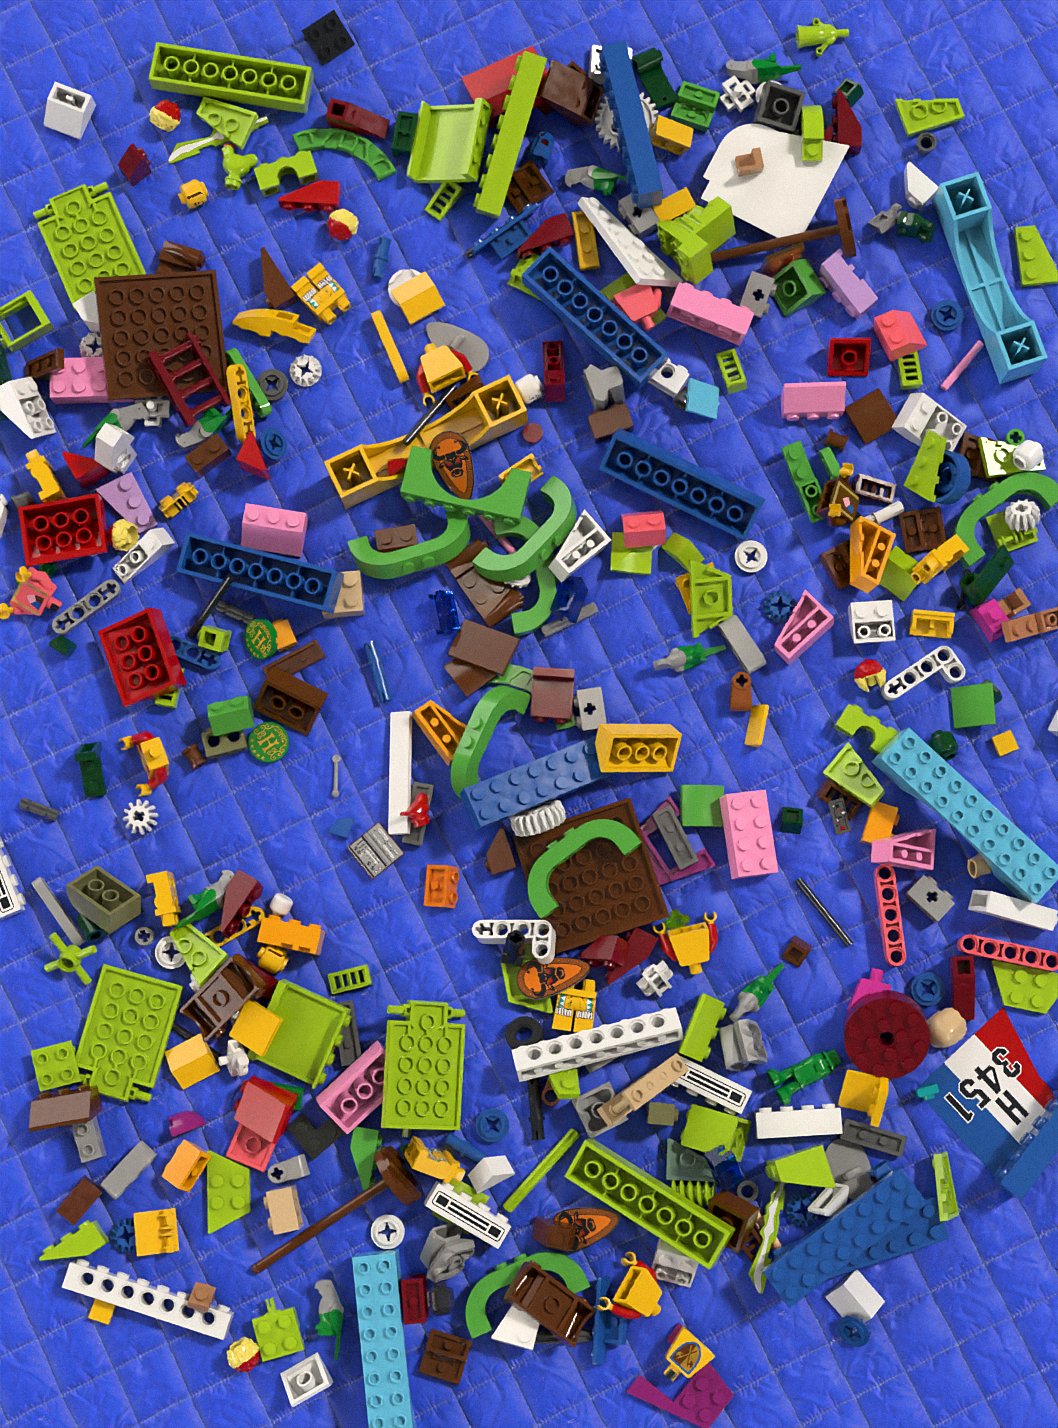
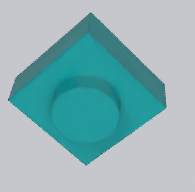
M937 1084L914 1089L916 1098H922L923 1101L935 1098L934 1094L939 1092Z

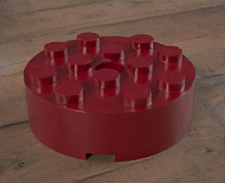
M882 990V992L866 994L852 1005L844 1020L843 1036L846 1052L852 1063L864 1073L889 1079L899 1078L914 1071L927 1055L930 1045V1033L925 1014L913 999L903 993ZM884 1032H890V1033H892V1034L889 1035V1036H883V1037H882V1035H881V1034L884 1033Z

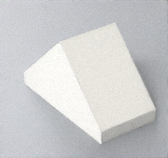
M504 1155L483 1158L468 1174V1177L477 1194L515 1175Z
M835 1183L836 1187L825 1188L807 1208L808 1211L832 1217L846 1206L849 1193L848 1185Z

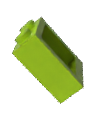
M31 290L0 307V334L2 335L0 341L5 349L9 347L13 353L54 329ZM31 305L41 325L11 341L1 321Z

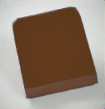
M793 936L781 957L800 967L812 946L799 937Z

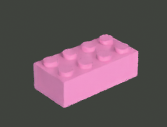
M689 283L678 284L666 316L739 346L748 331L754 315L746 306H736L726 298L719 299L708 291L702 290L701 292L696 290Z
M103 357L64 358V369L50 375V398L54 404L135 402V399L108 401Z
M766 790L725 794L719 797L731 880L777 873L778 866Z
M378 1040L316 1097L319 1106L347 1135L383 1101L386 1048Z

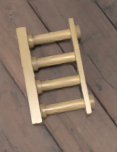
M676 1053L657 1068L648 1071L598 1108L597 1111L607 1126L611 1127L632 1110L636 1111L688 1072L689 1069L678 1053Z

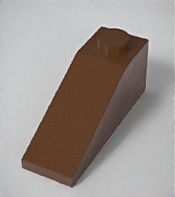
M262 247L264 292L267 297L264 301L269 309L274 308L275 310L283 311L295 304L297 299L266 249Z

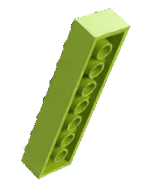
M156 42L149 74V82L152 89L200 97L205 96L212 99L307 114L314 80L312 67L159 42Z
M524 51L522 56L518 55L514 67L517 74L516 76L512 75L508 90H511V94L506 95L502 107L506 111L504 115H500L496 127L500 131L498 135H494L490 147L494 151L493 154L488 155L484 167L488 171L487 174L483 173L479 184L482 191L481 194L477 193L473 207H476L475 213L497 220L500 217L547 58L527 51Z
M588 1138L583 1142L564 1176L709 1270L715 1266L735 1231V1228L593 1138Z

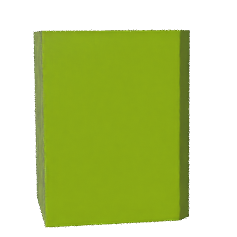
M895 546L889 553L879 584L904 602L917 586L910 575L913 573L912 569L919 562Z

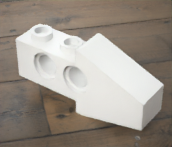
M668 358L667 362L655 373L648 383L674 398L682 391L689 380L690 374L687 373L688 370L685 367L674 365ZM668 371L672 374V377L664 378L662 373Z
M105 423L96 436L94 460L116 474L118 471L125 474L137 456L130 445L134 437L118 426Z

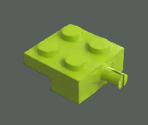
M274 1297L265 1299L268 1312L265 1315L252 1319L263 1362L305 1349L295 1306L276 1310Z

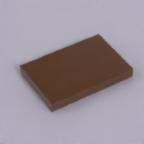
M465 619L448 652V656L503 677L521 641L519 638Z

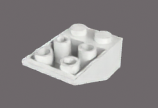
M32 376L8 381L0 385V410L28 437L34 439L56 433L54 423L49 417L45 402L41 399L37 390V384L33 381Z
M911 393L891 428L920 447L927 431L932 430L947 438L945 450L953 452L967 426L925 393Z

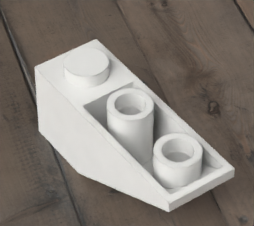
M164 528L150 529L113 567V570L125 584L162 557L175 542Z

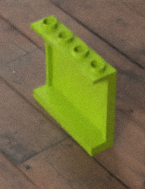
M476 98L475 104L430 106L425 101H421L410 161L407 167V176L416 183L478 182L492 106L483 98Z
M282 979L278 982L267 1009L281 1017L283 1021L265 1056L261 1057L252 1050H249L247 1057L252 1061L259 1060L307 1082L312 1085V1089H315L319 1085L322 1086L326 1080V1068L332 1065L335 1059L333 1054L335 1047L340 1046L344 1037L341 1033L344 1027H348L352 1016H349L351 1009L286 979Z

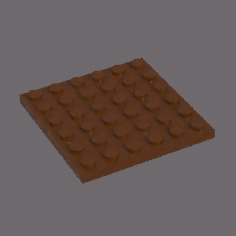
M216 270L94 277L108 401L168 396L146 356L154 350L158 354H163L187 341L185 335L190 331L199 338L201 342L200 348L222 388L229 391ZM189 349L166 361L164 366L168 372H174L195 361L197 358L193 350ZM199 367L176 379L174 384L178 390H184L205 379L207 376L203 368ZM209 385L194 394L215 393L212 385Z
M630 797L567 818L559 826L554 827V829H549L540 834L527 837L513 836L527 884L533 865L541 855L548 851L546 847L555 840L559 842L565 838L563 834L569 829H577L589 821L608 819L619 822L630 828L643 843L629 855L625 856L612 840L598 838L588 843L552 872L549 878V890L560 907L546 918L541 919L539 916L538 918L539 920L548 921L556 932L555 954L594 942L601 935L613 936L670 917ZM549 929L542 930L543 934L546 935Z

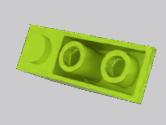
M87 1220L78 1226V1232L75 1234L69 1232L60 1238V1244L57 1246L52 1244L42 1251L44 1255L39 1257V1260L87 1256L110 1241L97 1220L91 1223Z

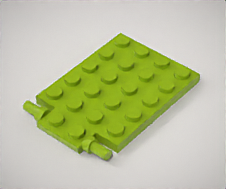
M106 181L94 187L93 185L89 187L86 184L80 185L50 198V203L46 204L45 208L33 212L36 220L47 215L52 216L37 224L72 305L92 291L95 293L94 277L146 274L111 192L96 197L98 193L109 189Z
M103 964L76 1053L78 1067L93 1072L92 1075L80 1074V1083L90 1084V1086L97 1085L99 1095L128 1103L129 1099H140L150 1102L152 1094L139 1091V1088L133 1087V1085L136 1083L155 1088L184 986Z
M407 1000V1004H401L400 1006L388 1005V1014H400V1016L406 1017V1021L387 1020L381 1128L460 1130L466 1024L447 1023V1019L452 1017L464 1018L465 1010L453 1009L451 1006H448L447 1002Z

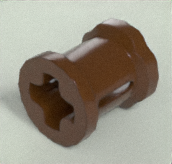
M830 428L824 446L830 445L839 449V452L842 453L849 436L835 433Z
M197 743L187 747L181 753L182 756H186L192 765V771L197 770L208 762L207 758H203L198 750Z

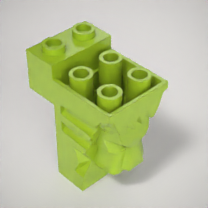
M719 196L709 201L705 208L696 205L687 214L684 213L683 217H677L673 221L670 219L657 222V234L661 242V251L666 256L669 255L681 266L682 277L695 285L713 272L710 253L736 234L732 207Z

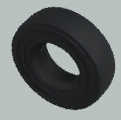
M522 1016L510 1022L506 1028L505 1038L508 1046L513 1050L520 1046H528L543 1041V1030L536 1019ZM522 1029H529L532 1031V1036L527 1041H519L517 1033Z

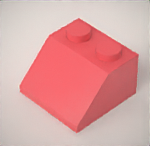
M891 310L874 318L873 330L890 362L927 347V343L910 312Z
M662 510L621 514L625 548L666 545V527Z

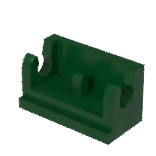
M398 111L391 146L393 157H399L400 153L405 154L406 158L410 157L418 114Z

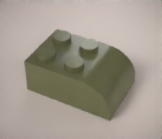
M98 865L66 884L68 898L75 909L109 934L141 914V895Z

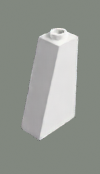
M972 891L968 910L1042 930L1053 931L1057 924L1058 910L993 891Z

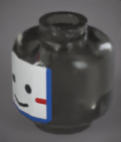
M435 1283L433 1288L427 1291L428 1310L433 1312L434 1316L449 1315L450 1311L455 1307L454 1290L451 1287H446V1283Z

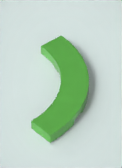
M314 128L292 134L299 152L320 149L346 152L364 162L373 171L378 181L397 174L396 169L386 154L371 141L356 133L337 128Z
M509 664L503 677L498 675L486 685H510L532 694L533 671L522 666ZM573 712L572 719L567 721V724L555 723L557 731L577 727Z

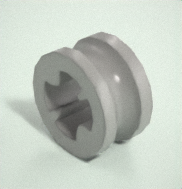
M141 927L135 933L136 942L143 946L152 944L155 939L154 931L148 927ZM142 931H145L147 934H150V938H147V942H144L143 939H140V934L143 935L141 933Z

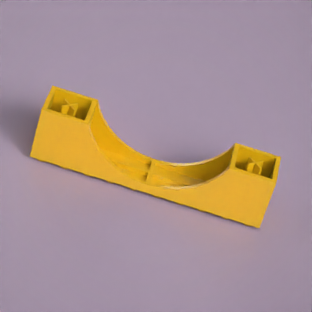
M507 375L473 391L466 400L452 411L426 425L409 446L405 445L402 441L408 435L406 434L382 443L358 445L324 461L345 509H348L403 482L407 464L395 474L389 476L388 459L405 457L408 459L412 446L430 449L431 442L435 436L444 431H454L461 434L468 442L471 451L528 424L527 409L510 375Z

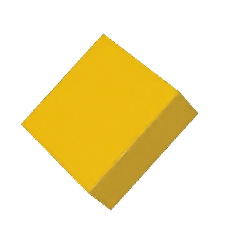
M1011 730L991 738L999 757L1019 749Z
M95 1298L88 1318L109 1325L116 1305Z

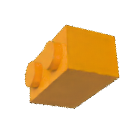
M877 802L873 808L870 807L860 842L872 846V841L894 836L891 831L893 825L897 826L900 814H897L898 808L881 802Z
M183 1139L161 1176L178 1189L190 1193L212 1156L196 1144Z

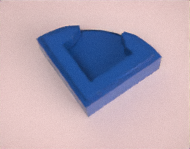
M347 817L337 820L328 832L349 839L354 818Z

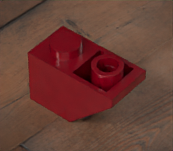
M134 143L129 145L117 164L122 174L132 186H135L152 173L149 168L151 163L147 158V154L141 147L137 148Z
M601 935L580 954V959L588 962L592 968H599V966L609 969L624 967L630 943L619 936Z

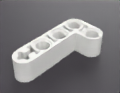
M938 647L889 680L881 690L882 696L885 700L894 701L938 671L948 683L956 684L965 676V668L950 647ZM944 652L947 655V661H941L938 658V653ZM921 664H928L931 669L930 672H924L921 669ZM950 669H956L959 672V677L953 678L950 675ZM904 675H911L914 682L912 684L906 683ZM898 684L900 685L894 693L888 692L890 688L892 689Z
M479 920L472 927V933L482 944H505L508 933L514 930L522 931L523 929H529L528 933L523 935L525 936L524 944H532V953L538 962L549 964L555 956L556 932L546 920ZM508 929L505 935H499L501 930ZM549 929L546 935H540L542 930ZM542 949H548L544 956H539V952Z

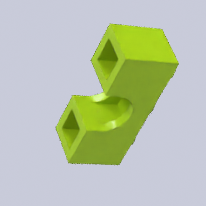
M300 151L295 156L281 157L276 162L270 164L263 163L254 168L263 198L282 192L280 180L286 174L296 175L301 185L319 180L311 151Z
M848 704L833 727L850 738L858 729L869 730L873 736V741L868 750L878 755L897 735L898 731L890 726L886 728L881 725V721L873 715L867 716L858 705Z

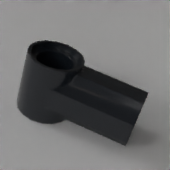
M514 930L508 933L501 958L502 964L522 967L525 949H523L525 936L522 935L521 931Z

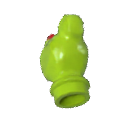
M231 143L224 144V147L221 149L223 152L222 156L224 157L223 168L229 174L224 179V186L231 190H240L243 184L240 178L246 176L251 168L257 166L258 158L255 154H247L245 156L235 154L234 145Z

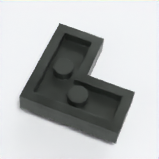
M304 1113L287 1126V1129L313 1160L345 1134L331 1117L316 1129Z

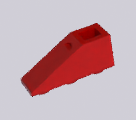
M319 180L278 198L280 208L287 211L303 209L306 212L322 210L325 213L338 211L341 199L340 181Z

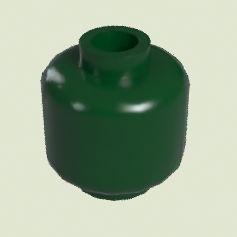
M937 730L931 734L932 738L929 740L928 745L945 761H949L957 755L959 745L950 731Z

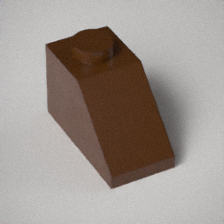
M504 827L499 829L486 854L488 860L484 861L487 873L492 872L493 876L517 869Z
M536 1216L532 1238L546 1247L567 1251L574 1245L576 1225Z

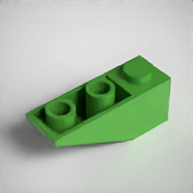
M356 1126L353 1129L350 1149L363 1191L375 1184L376 1178L372 1177L373 1169L378 1167L374 1153L377 1151V1147L381 1148L383 1135H380V1130Z

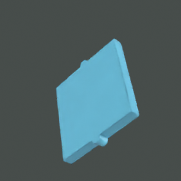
M690 378L688 381V391L685 394L687 397L685 411L716 420L718 405H720L718 402L720 388Z

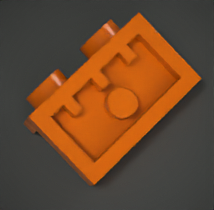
M427 864L424 906L455 909L458 900L457 883L460 878L458 867Z

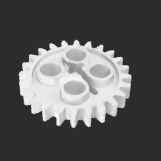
M642 92L639 96L649 132L651 123L655 124L658 110H654L655 103L649 104L650 97L645 100L643 99L644 93ZM604 97V103H600V110L596 113V116H598L595 118V123L598 124L596 125V131H600L599 138L605 137L603 144L610 142V149L617 146V152H620L621 148H619L617 142L618 133L612 130L614 129L612 117H614L613 111L609 110V98Z

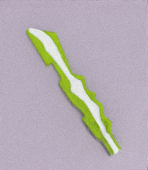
M267 116L257 119L252 132L258 130L260 126L269 123ZM213 130L210 137L177 143L168 162L170 164L200 154V149L211 145L218 147L230 141L216 130Z
M777 1182L775 1189L770 1193V1201L765 1206L766 1214L763 1215L764 1225L759 1231L763 1240L748 1273L760 1294L764 1291L767 1279L761 1269L771 1263L772 1259H769L768 1255L771 1243L776 1242L780 1210L783 1211L784 1187L786 1183Z

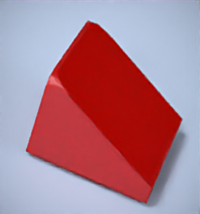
M406 457L388 459L389 476H392L404 467L408 459Z

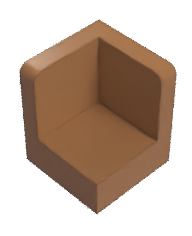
M760 147L753 148L750 154L735 157L738 177L762 173L764 164Z
M1021 588L1013 591L998 602L1008 619L1021 613L1031 605Z

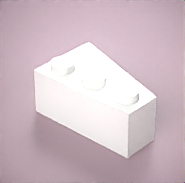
M585 509L575 521L572 530L565 538L548 567L561 583L600 553L611 541Z
M511 1306L491 1339L533 1351L540 1323L525 1312Z

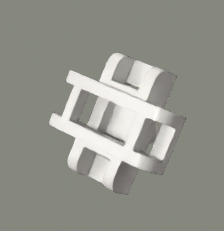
M734 75L722 83V89L725 94L719 100L725 105L728 112L737 108L741 113L746 107L754 104L751 97L755 95L756 91L747 79L740 83Z
M163 397L135 400V404L143 403L149 410V418L147 421L144 420L145 427H161L162 418H170L169 400H163Z
M662 960L658 965L653 963L650 967L645 968L642 973L643 977L636 983L646 996H650L655 992L661 997L666 989L672 988L668 980L673 976V972Z
M235 1039L228 1040L227 1055L218 1058L220 1066L226 1064L232 1077L248 1074L249 1059L242 1044Z

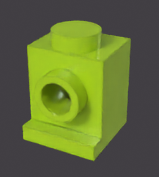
M211 625L202 626L197 636L199 640L198 646L217 652L228 651L232 631Z

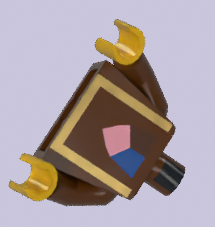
M850 463L842 464L838 478L825 482L816 514L828 520V525L831 527H842L845 524L853 523L862 516L857 511L860 501L859 497L849 484V477L852 476L854 466Z

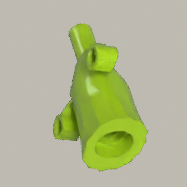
M818 18L813 19L812 26H796L797 48L822 44L821 47H817L815 50L817 57H821L826 48L831 46L837 38L849 37V29L836 30L833 25L824 24Z

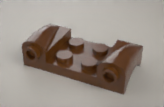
M165 240L159 256L160 262L156 274L200 271L204 267L206 257L203 251Z
M476 539L467 545L458 556L444 564L487 627L493 629L512 613L523 609L522 601L525 599L519 590L514 591L509 584L487 579L477 572L472 561L485 547L489 550L490 548L484 540L480 542L479 539Z
M236 954L230 957L179 1011L197 1024L205 1042L215 1037L219 1039L227 1032L225 1029L227 1027L226 1023L249 1000L254 997L257 1000L266 992L264 988L267 984L240 954Z
M532 1260L522 1264L503 1298L517 1310L525 1312L552 1332L551 1335L568 1347H576L578 1335L583 1325L596 1311V1309L589 1305L586 1299L574 1294Z

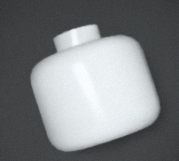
M277 893L270 903V908L276 916L287 915L293 905V901L288 896Z

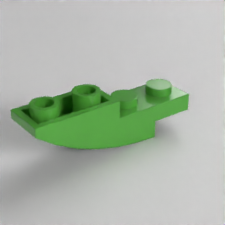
M801 440L780 448L793 486L810 522L815 523L824 519L816 514L822 491L817 478L814 477Z

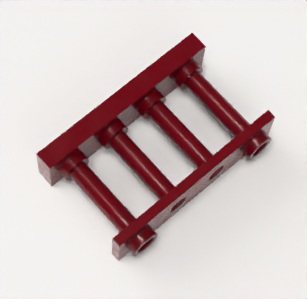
M191 331L185 335L187 341L163 354H158L154 350L146 356L186 428L196 423V415L219 403H222L224 408L231 404L229 392L227 389L222 388L200 348L201 342L196 334L193 335ZM189 349L193 350L197 358L195 361L174 372L167 371L164 366L166 361ZM199 367L203 368L207 376L205 379L184 390L177 389L174 384L176 379ZM209 385L213 386L217 394L215 397L194 408L187 407L184 402L186 397Z

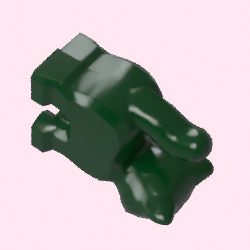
M902 210L897 220V227H899L897 236L901 237L903 235L910 238H918L921 243H930L937 229L934 222L923 219L917 213H909Z

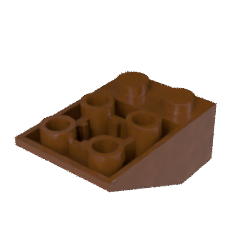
M552 60L540 97L574 126H592L604 89L593 79Z

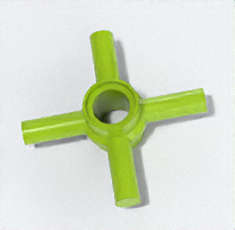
M56 932L52 933L49 938L60 951V956L58 960L44 966L45 971L50 972L58 968L68 973L75 971L85 985L89 984L92 979L80 964L82 958L97 952L96 946L92 945L82 950L75 945L66 946Z

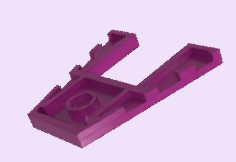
M670 796L655 811L657 812L671 805L676 817L680 815V810ZM651 816L641 826L659 885L716 866L706 849L703 848L696 853L698 862L682 870H679L678 866L669 870L647 837L658 830L653 817Z
M678 1323L667 1337L666 1341L672 1344L680 1331L681 1323ZM710 1362L691 1377L674 1401L641 1374L637 1376L627 1390V1393L702 1428H710L734 1396Z

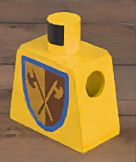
M682 1326L665 1354V1358L671 1364L663 1373L672 1382L680 1373L689 1379L711 1361L715 1355Z

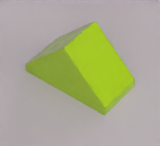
M675 532L668 538L666 545L661 546V549L688 572L689 559L701 563L705 559L690 540Z

